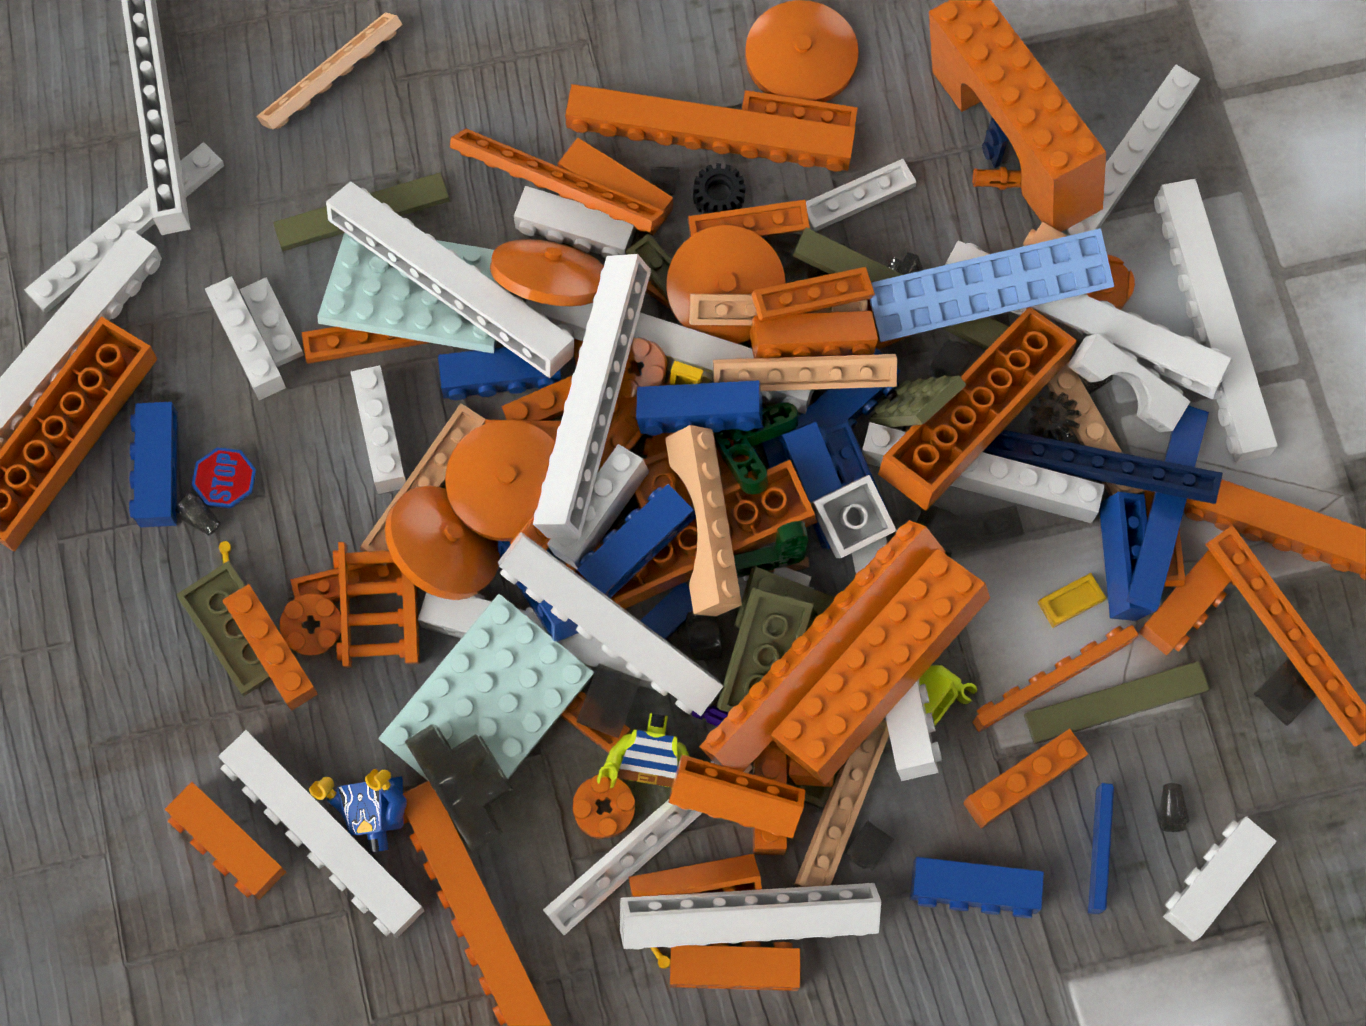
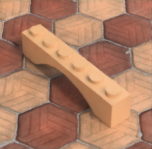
M689 425L666 437L665 440L669 465L687 487L696 514L698 532L697 554L694 570L689 582L693 613L697 615L718 616L742 606L713 430Z

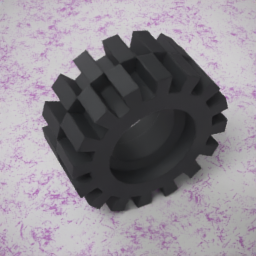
M716 163V169H713L712 165H708L706 172L702 169L699 171V177L696 176L694 180L693 202L696 204V209L699 212L703 210V214L741 209L746 189L743 176L739 177V171L736 168L732 172L730 165L726 164L725 169H721V163ZM714 184H723L729 188L730 195L724 200H715L709 196L708 189Z

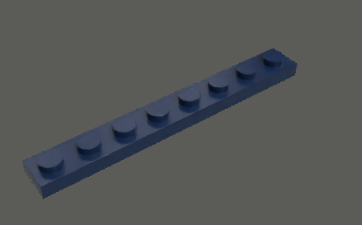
M1003 430L983 451L984 453L1063 474L1212 504L1217 502L1223 476L1221 472Z

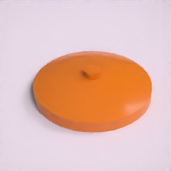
M788 1L768 9L754 22L746 41L745 61L752 80L764 93L827 102L839 95L852 80L858 62V43L852 27L843 16L832 8L813 1Z
M713 226L692 235L676 251L667 273V299L673 315L681 326L740 344L751 340V325L689 324L690 294H752L756 289L785 284V273L775 250L758 234L739 226Z
M521 239L506 242L493 251L490 263V272L493 278L508 291L531 301L555 306H582L593 303L600 282L601 270L604 268V265L599 260L582 250L566 244L540 239Z
M517 420L493 421L469 432L453 450L447 464L445 477L448 499L459 520L471 531L485 538L496 541H512L534 515L542 493V484L547 475L549 459L553 453L555 441L540 428Z
M421 486L411 489L403 494L389 510L385 522V537L389 552L400 571L417 587L440 598L461 600L478 594L493 580L499 566L498 542L476 534L459 520L450 505L445 488Z

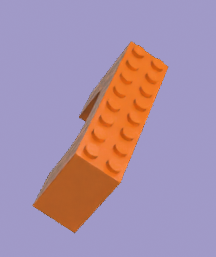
M949 0L930 10L929 25L933 74L961 112L982 102L1008 137L1021 166V194L1041 222L1062 232L1103 210L1106 150L992 0Z

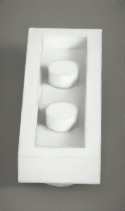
M267 277L239 289L276 367L303 356V351Z

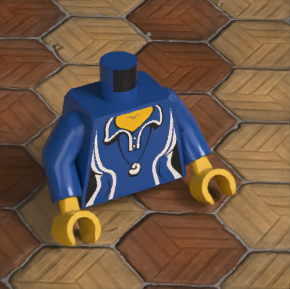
M373 769L365 777L366 782L337 786L336 790H333L334 781L330 777H323L320 781H315L310 786L309 792L314 798L323 800L326 796L328 797L327 802L341 814L351 836L367 834L370 853L389 850L386 831L400 829L404 825L403 815L407 799L403 795L402 776L391 778V773L386 769H382L380 772L377 769Z

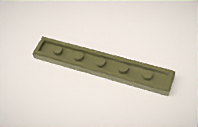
M440 172L370 193L379 202L389 205L399 216L450 202ZM327 206L273 222L282 252L344 233V231L328 221Z
M1197 661L1025 713L1024 718L1035 745L1054 739L1068 729H1071L1073 733L1203 694L1210 689L1200 663Z

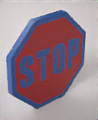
M217 447L196 462L192 487L207 506L232 508L252 494L256 469L241 450Z

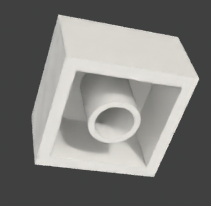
M870 475L851 482L810 503L836 558H843L897 531Z

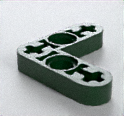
M782 402L762 409V426L764 428L761 431L731 429L715 432L717 450L744 492L759 494L768 487L766 468L752 446L790 432L798 426V411L793 404ZM727 438H729L730 440H734V445L732 447L731 443ZM740 455L749 457L745 462H735L733 460ZM751 471L754 479L756 480L749 478L748 472Z
M794 521L780 526L777 529L775 546L734 555L737 578L749 576L751 568L754 567L770 571L791 566L804 560L809 539L805 523L803 521Z

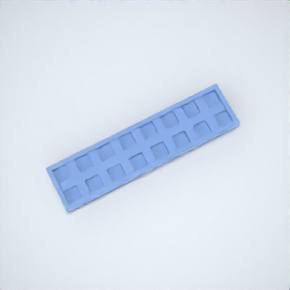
M1099 228L871 282L875 295L870 299L879 342H884L1112 288L1114 283L1102 231Z

